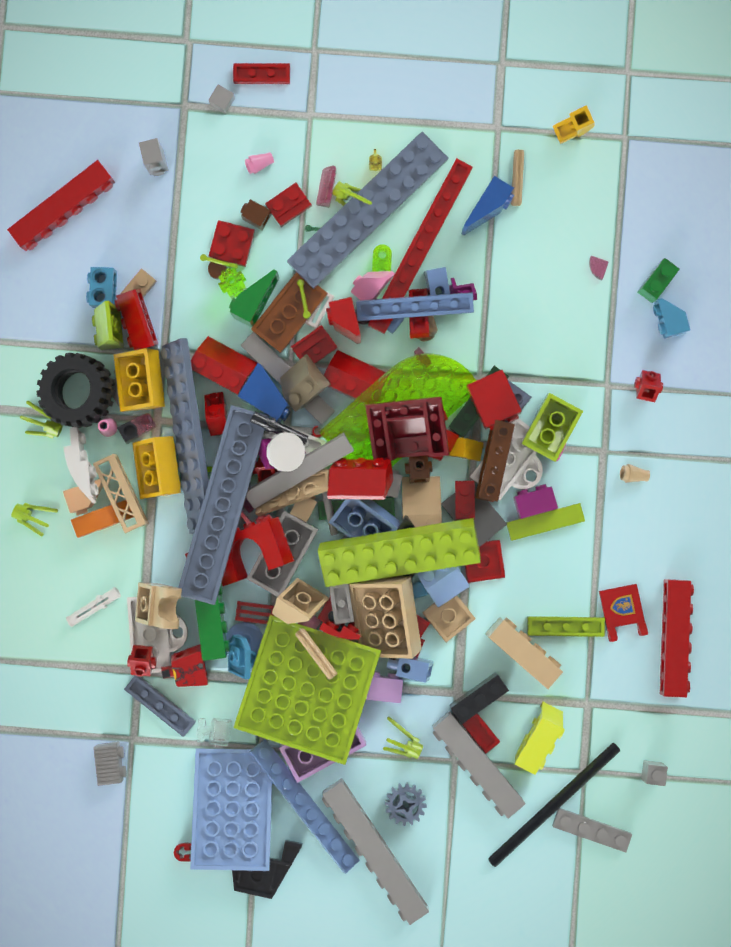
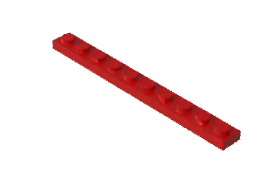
M456 158L382 299L405 297L473 166ZM393 318L370 320L368 326L385 335Z

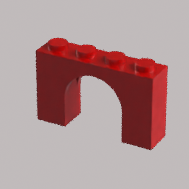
M270 516L259 519V524L255 525V522L243 525V530H240L239 527L237 528L222 580L223 587L248 577L241 558V546L246 538L258 544L268 570L294 561L279 517L271 519Z

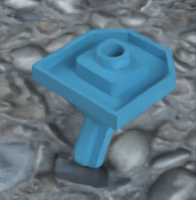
M238 634L232 635L229 641L228 671L243 679H250V671L253 668L257 653L251 651L247 638Z

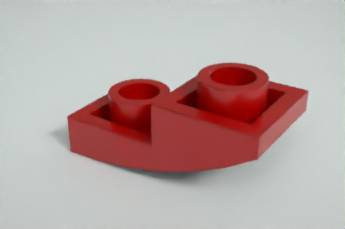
M328 620L327 623L323 621L319 630L329 635L343 639L357 640L361 636L358 633L359 629L351 624L348 626L343 625L339 631L337 629L339 626Z

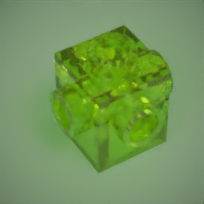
M235 267L223 270L218 277L221 281L218 283L223 294L227 292L231 300L247 289L244 284L246 278L242 271L237 272Z

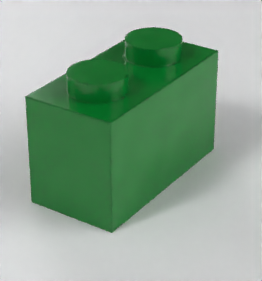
M662 259L637 293L649 302H655L680 268L668 259Z

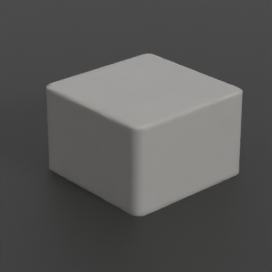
M218 84L208 100L211 106L226 114L235 100L234 93Z

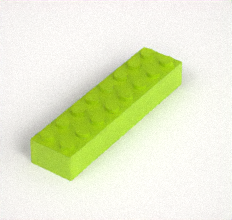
M474 518L321 542L318 548L325 587L481 563Z

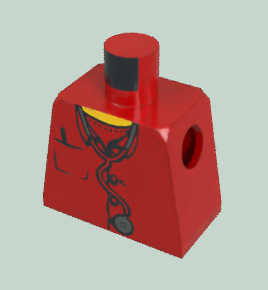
M200 644L172 654L171 665L161 667L163 679L174 677L177 687L208 685V675L205 661L202 660Z

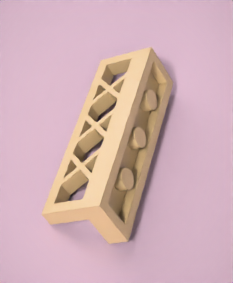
M112 454L93 463L124 533L149 524L118 455ZM109 461L111 466L109 475L102 473L99 465ZM111 479L118 481L120 485L117 493L111 491L108 487ZM119 496L126 498L128 502L125 510L118 508L116 504ZM126 515H133L137 524L127 528L124 521Z

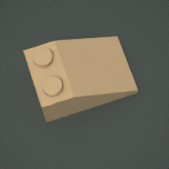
M430 476L429 482L410 484L409 477H402V520L405 515L408 516L415 527L442 523L440 476Z

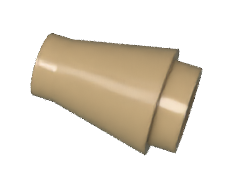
M630 464L623 465L620 469V480H623L625 483L648 482L650 479L649 470H644Z

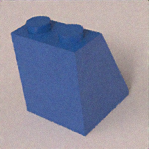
M258 363L238 397L260 412L269 415L270 418H276L275 421L280 423L282 420L286 421L291 413L289 410L290 406L265 369Z

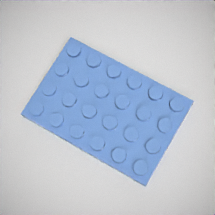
M196 748L190 870H270L272 781L249 753L252 749Z

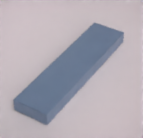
M135 675L124 688L127 693L182 737L196 723V720L141 676Z

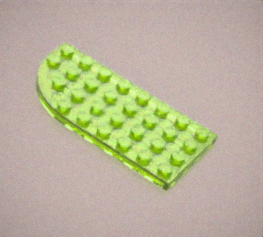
M434 353L417 354L408 357L389 369L323 427L319 433L327 442L342 433L345 434L354 451L342 458L373 460L365 405L442 396L443 409L447 417H449L470 398L466 387L477 380L467 368L450 357ZM396 458L395 460L391 461L392 466H394L402 458Z

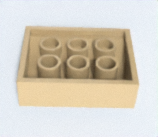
M394 576L349 583L355 627L359 629L358 633L361 634L360 638L357 639L358 643L381 650L379 658L413 659L422 650L411 576Z

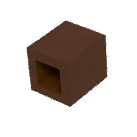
M251 199L248 203H244L240 211L242 213V220L262 231L272 215L268 208Z

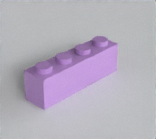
M375 671L366 700L401 703L403 678L396 676L395 673H388V676H382L380 672Z

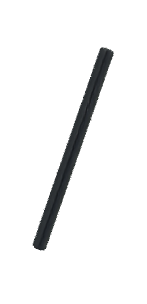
M615 743L610 744L488 858L490 864L497 867L620 752V748Z

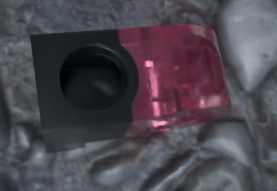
M145 413L117 427L127 445L156 428V424L150 413Z

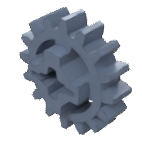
M406 782L405 787H402L398 783V789L392 787L393 793L386 794L389 800H385V805L389 807L385 811L386 813L391 812L389 815L390 820L396 818L395 824L402 821L403 826H406V822H409L412 826L414 819L419 822V815H425L422 808H427V804L422 802L426 800V797L420 796L422 790L416 791L415 784L409 787L408 782ZM406 792H410L414 794V796H410L406 794ZM399 794L398 800L393 803L394 798ZM403 801H406L409 807L405 808ZM418 805V809L412 814L414 807ZM398 812H401V813L405 814V816H401V815H399V814H397V813H398Z

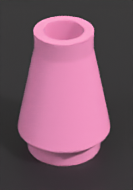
M271 152L251 155L244 160L249 174H256L274 163Z
M105 418L98 423L99 432L105 437H111L117 432V423L112 418Z

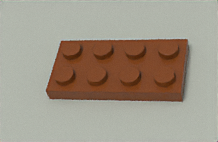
M297 272L251 328V331L279 353L284 351L308 320L303 317L300 287L297 285L299 279H304ZM304 280L303 287L307 308L312 315L327 297L328 293L320 286L313 289Z

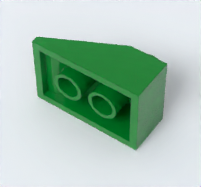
M275 269L238 294L236 299H232L229 305V312L234 319L250 327L254 326L280 279Z

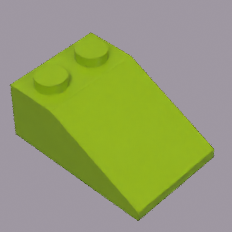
M109 300L104 301L94 309V315H92V325L96 327V334H94L95 346H98L100 350L124 348L121 312Z
M547 393L521 444L556 462L579 421L583 410L551 393Z

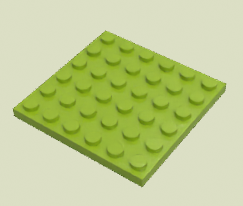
M270 615L233 728L346 765L381 650L338 638L297 623L287 624L278 617ZM302 628L306 630L336 670L337 675L332 679L326 677L296 637L297 631Z

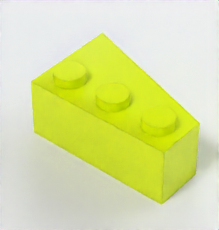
M543 701L540 705V715L538 718L534 717L532 721L534 725L529 733L525 735L515 754L514 764L536 775L539 769H543L546 763V756L552 754L555 748V741L557 738L561 739L565 731L563 728V711Z

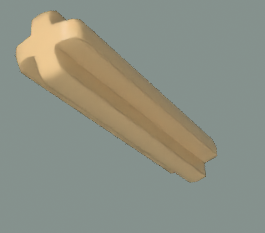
M519 149L514 151L512 187L514 189L512 194L514 197L511 202L512 206H521L524 150Z
M302 628L297 631L296 637L328 679L337 675L336 670L306 630Z

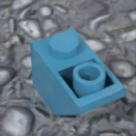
M662 298L654 302L653 312L656 317L658 316L660 323L658 324V330L664 339L681 335L691 330L685 311Z

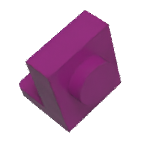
M450 278V294L473 292V301L477 300L474 283L457 286L455 278Z

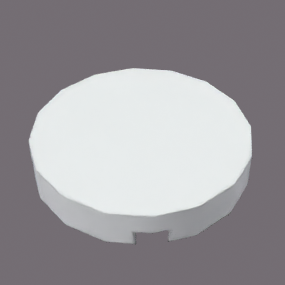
M283 432L272 437L267 446V458L272 466L279 471H293L302 464L305 457V448L302 440L297 435Z

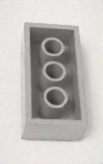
M287 511L283 512L279 520L294 561L268 570L263 553L261 552L247 577V580L276 596H279L289 585L319 530Z

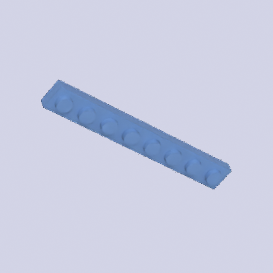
M263 739L249 753L341 871L346 874L360 861L302 785L299 782L297 783L292 772L267 740Z

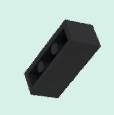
M495 672L449 706L460 723L463 724L507 693L509 689Z

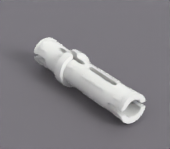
M113 587V589L103 595H97L95 600L67 616V623L70 627H74V625L90 617L100 609H106L108 604L121 597L119 590ZM108 597L106 601L96 606L97 603L101 602L102 600ZM89 608H91L90 611L86 612V613L83 614L82 616H79L81 613H83V612H85L86 610H88Z

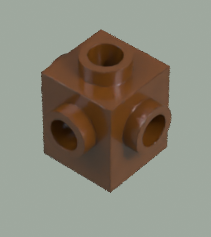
M428 455L408 457V463L404 465L405 474H409L410 484L429 482L430 472H433L432 461H428Z

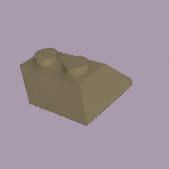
M307 354L280 377L283 397L295 412L306 407L331 385Z

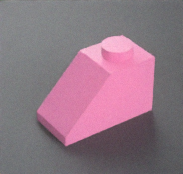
M393 271L367 272L363 276L359 275L352 283L355 286L350 292L359 300L377 299L395 273Z

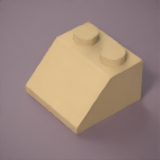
M297 578L277 597L272 614L287 624L307 622L325 605L329 597Z

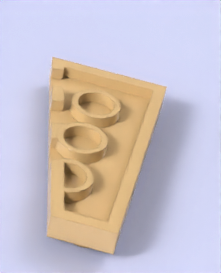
M329 469L318 471L257 507L255 514L260 517L328 491Z

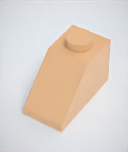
M100 479L95 480V484L98 487V495L103 488ZM78 486L63 491L70 513H76L77 516L87 513V509L92 508L94 505Z

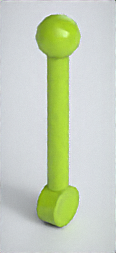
M205 254L200 255L201 261H210L238 269L237 264L213 259Z
M299 279L297 285L300 287L303 317L309 319L311 314L307 308L303 287L304 280Z

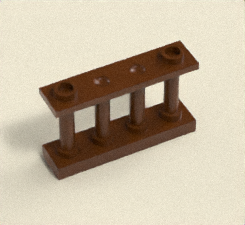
M495 420L493 430H489L475 493L476 499L498 502L515 424Z

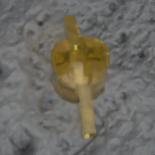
M373 149L374 154L369 157V170H382V157L376 153V149Z

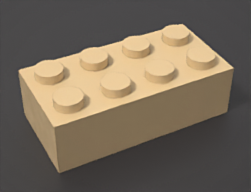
M499 617L485 635L546 689H549L563 673L560 669L562 665L551 656L547 658L545 656L547 652L538 644L532 645L530 643L532 639L522 630L517 632L515 630L517 626L510 619Z

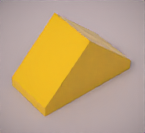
M458 437L452 451L449 452V456L480 462L484 443Z

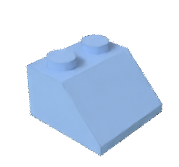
M458 567L415 573L438 608L470 587Z

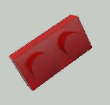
M455 481V520L474 518L475 520L474 481Z

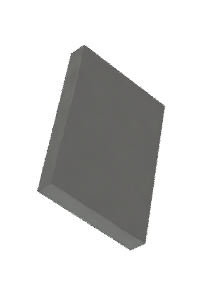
M454 493L442 502L441 505L451 518L457 521L455 520ZM475 498L474 523L480 547L503 529L507 523L489 501Z

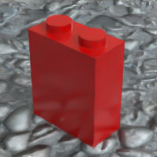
M503 369L467 385L466 389L485 430L490 428L492 431L495 420H508V423L519 419L518 415L522 411Z

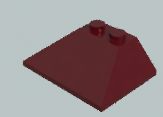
M442 396L365 405L373 460L383 458L384 460L393 461L396 458L424 455L439 457L450 455Z

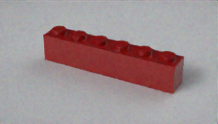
M96 160L10 226L7 231L24 251L32 250L41 239L51 236L54 229L64 226L68 222L67 219L81 213L84 206L88 203H94L101 193L108 192L116 182L99 160Z
M664 579L659 692L664 697L687 698V693L690 692L688 673L691 672L689 654L692 652V644L689 642V635L693 631L690 615L693 614L691 596L694 594V586L690 580Z

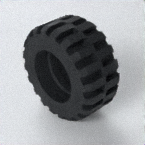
M71 352L65 353V356H56L55 362L50 360L46 364L48 368L46 370L42 369L40 373L42 378L37 380V385L40 388L36 391L37 397L41 398L38 403L41 408H45L43 412L46 416L51 417L52 421L61 425L78 428L82 426L90 427L92 423L100 422L102 420L101 416H107L109 413L107 408L113 406L114 401H111V398L115 396L116 390L112 389V386L115 385L114 379L109 377L111 373L102 362L81 353L74 354ZM83 373L90 383L89 396L80 407L70 408L63 399L64 384L72 375Z

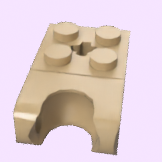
M138 582L135 621L162 629H178L179 618L176 614V605L178 599H181L182 588L161 583Z

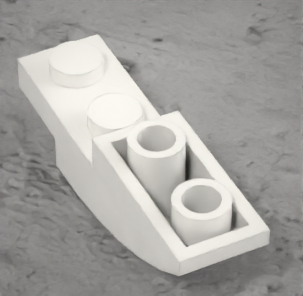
M78 427L70 428L71 445L63 447L67 467L79 489L92 503H96L98 487L95 484L94 478L97 477L95 466H92L88 461L87 452L84 450L86 436Z

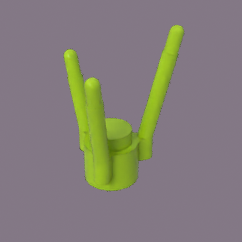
M339 181L333 189L332 195L336 196L335 201L342 206L346 204L343 200H348L350 196L369 205L372 204L371 201L352 192H359L360 188Z
M26 401V404L46 416L43 409L30 401ZM20 416V419L44 427L43 430L46 431H25V434L45 436L53 439L54 436L59 437L63 425L52 420H47L46 423L29 417Z
M17 503L12 510L11 517L17 519L18 523L23 524L42 537L44 534L26 521L30 520L44 527H49V524L32 517L30 509L55 513L58 512V509L30 505L28 503L23 505Z
M388 716L387 720L412 741L408 740L404 745L387 738V742L404 750L383 747V750L404 755L410 759L411 757L418 759L423 749V745L419 743L420 739L414 737Z

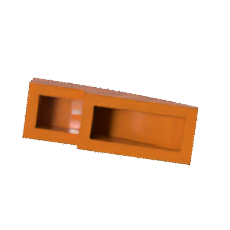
M124 500L116 504L118 508L125 510L128 502ZM112 505L71 519L77 538L120 523ZM127 514L124 521L134 518V516Z

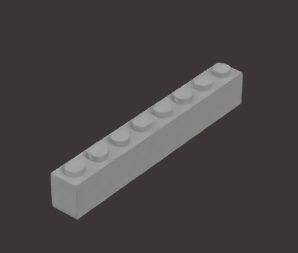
M343 778L323 790V803L327 808L331 807L334 812L332 815L335 821L343 825L345 828L343 832L348 840L352 839L354 841L356 852L360 857L364 856L367 861L365 862L366 867L371 873L374 871L378 877L376 879L381 889L385 888L388 892L387 897L392 905L396 904L399 908L398 914L403 921L407 920L409 925L429 913L427 903Z

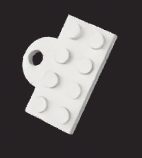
M521 419L511 422L515 424L499 501L511 486L522 490L534 487L542 477L543 467L541 461L536 456L537 452L521 444L530 427ZM482 461L470 475V478L477 484ZM528 471H533L536 474L533 482H529L525 477Z
M137 596L127 597L130 650L132 652L133 645L153 646L154 657H157L156 668L152 669L151 673H161V667L171 665V652L180 649L185 644L188 638L187 624L177 615L179 627L183 629L182 637H176L173 634V629H162L136 622Z

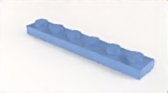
M473 292L356 301L358 321L474 313Z

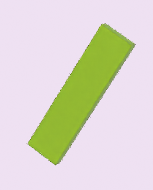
M581 503L506 523L510 540L513 541L585 522Z
M527 616V635L605 637V617Z

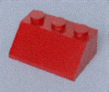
M134 289L116 295L117 300H114L117 310L122 313L121 323L123 329L128 331L129 337H127L129 347L135 351L158 344L141 289Z
M352 297L329 302V308H326L329 325H333L334 330L356 344H360L361 334Z
M209 336L197 348L191 359L192 371L236 395H239L258 364Z
M339 350L334 354L324 373L325 378L331 384L328 388L364 405L375 404L389 373Z
M341 458L331 465L329 470L327 498L385 500L394 480L391 460H384L383 458L374 460Z

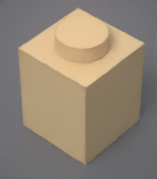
M313 496L295 503L290 514L308 522L318 503L315 501L316 497Z

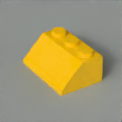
M145 348L114 354L120 412L165 407L159 350Z
M173 436L153 437L133 442L140 499L181 493Z

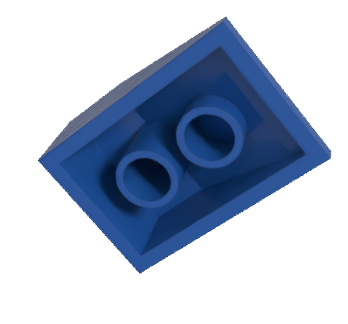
M494 176L465 222L461 234L465 236L500 214L502 209L507 210L514 197L512 194L514 187Z

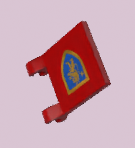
M637 584L599 591L609 642L618 640L615 627L637 623L639 636L648 635Z

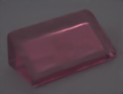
M334 165L322 170L316 200L317 206L329 208L331 205L337 168Z

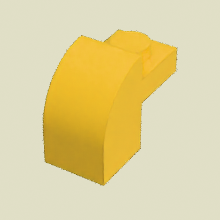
M587 105L569 113V118L553 125L560 144L574 137H580L594 128L595 122Z

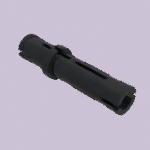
M257 411L253 413L250 422L265 428L266 432L271 431L279 434L286 431L293 433L302 440L303 445L306 444L308 435L275 421L276 418H269Z

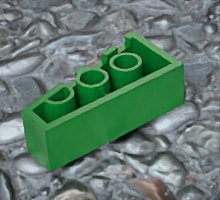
M222 583L215 605L194 599L203 661L226 658L228 652H230V642L226 640L228 626L227 621H224L225 604L222 602Z

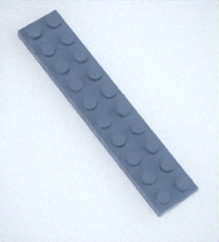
M422 131L357 193L371 201V205L354 197L350 199L287 260V263L313 289L316 288L445 164L449 157Z
M180 338L163 345L161 355L165 366L164 375L168 386L167 394L170 400V414L172 415L173 433L176 440L175 449L178 453V469L181 473V488L184 493L187 527L189 534H194L209 479L188 339Z
M233 405L230 407L178 588H182L181 596L213 605L216 604L259 454L261 441L265 433V428L250 422L255 411Z

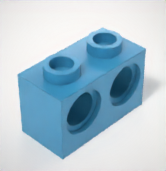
M90 267V272L87 274V282L90 284V289L86 293L87 303L92 308H96L108 300L115 305L117 271L109 267ZM105 274V281L98 283V277ZM104 293V300L97 302V296Z

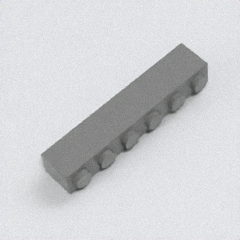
M450 711L432 725L434 729L433 735L439 742L441 740L445 742L447 746L444 748L451 756L455 754L459 759L457 764L463 771H469L471 774L469 778L476 786L480 785L484 789L482 794L488 801L493 800L496 804L494 808L501 817L505 815L509 819L526 804Z

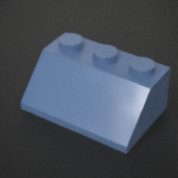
M345 499L328 523L347 537L352 538L395 531L398 529L401 521L373 500Z

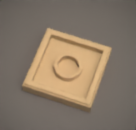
M455 596L439 608L434 602L422 612L446 643L476 619L458 596Z

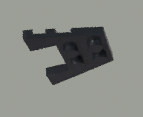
M285 840L281 860L270 857L269 871L232 870L234 891L272 899L302 848L303 843Z

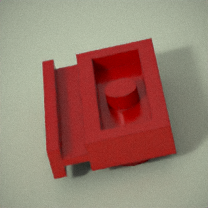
M296 182L265 203L280 227H283L312 207V204Z
M322 325L291 346L299 360L307 354L314 364L338 348Z

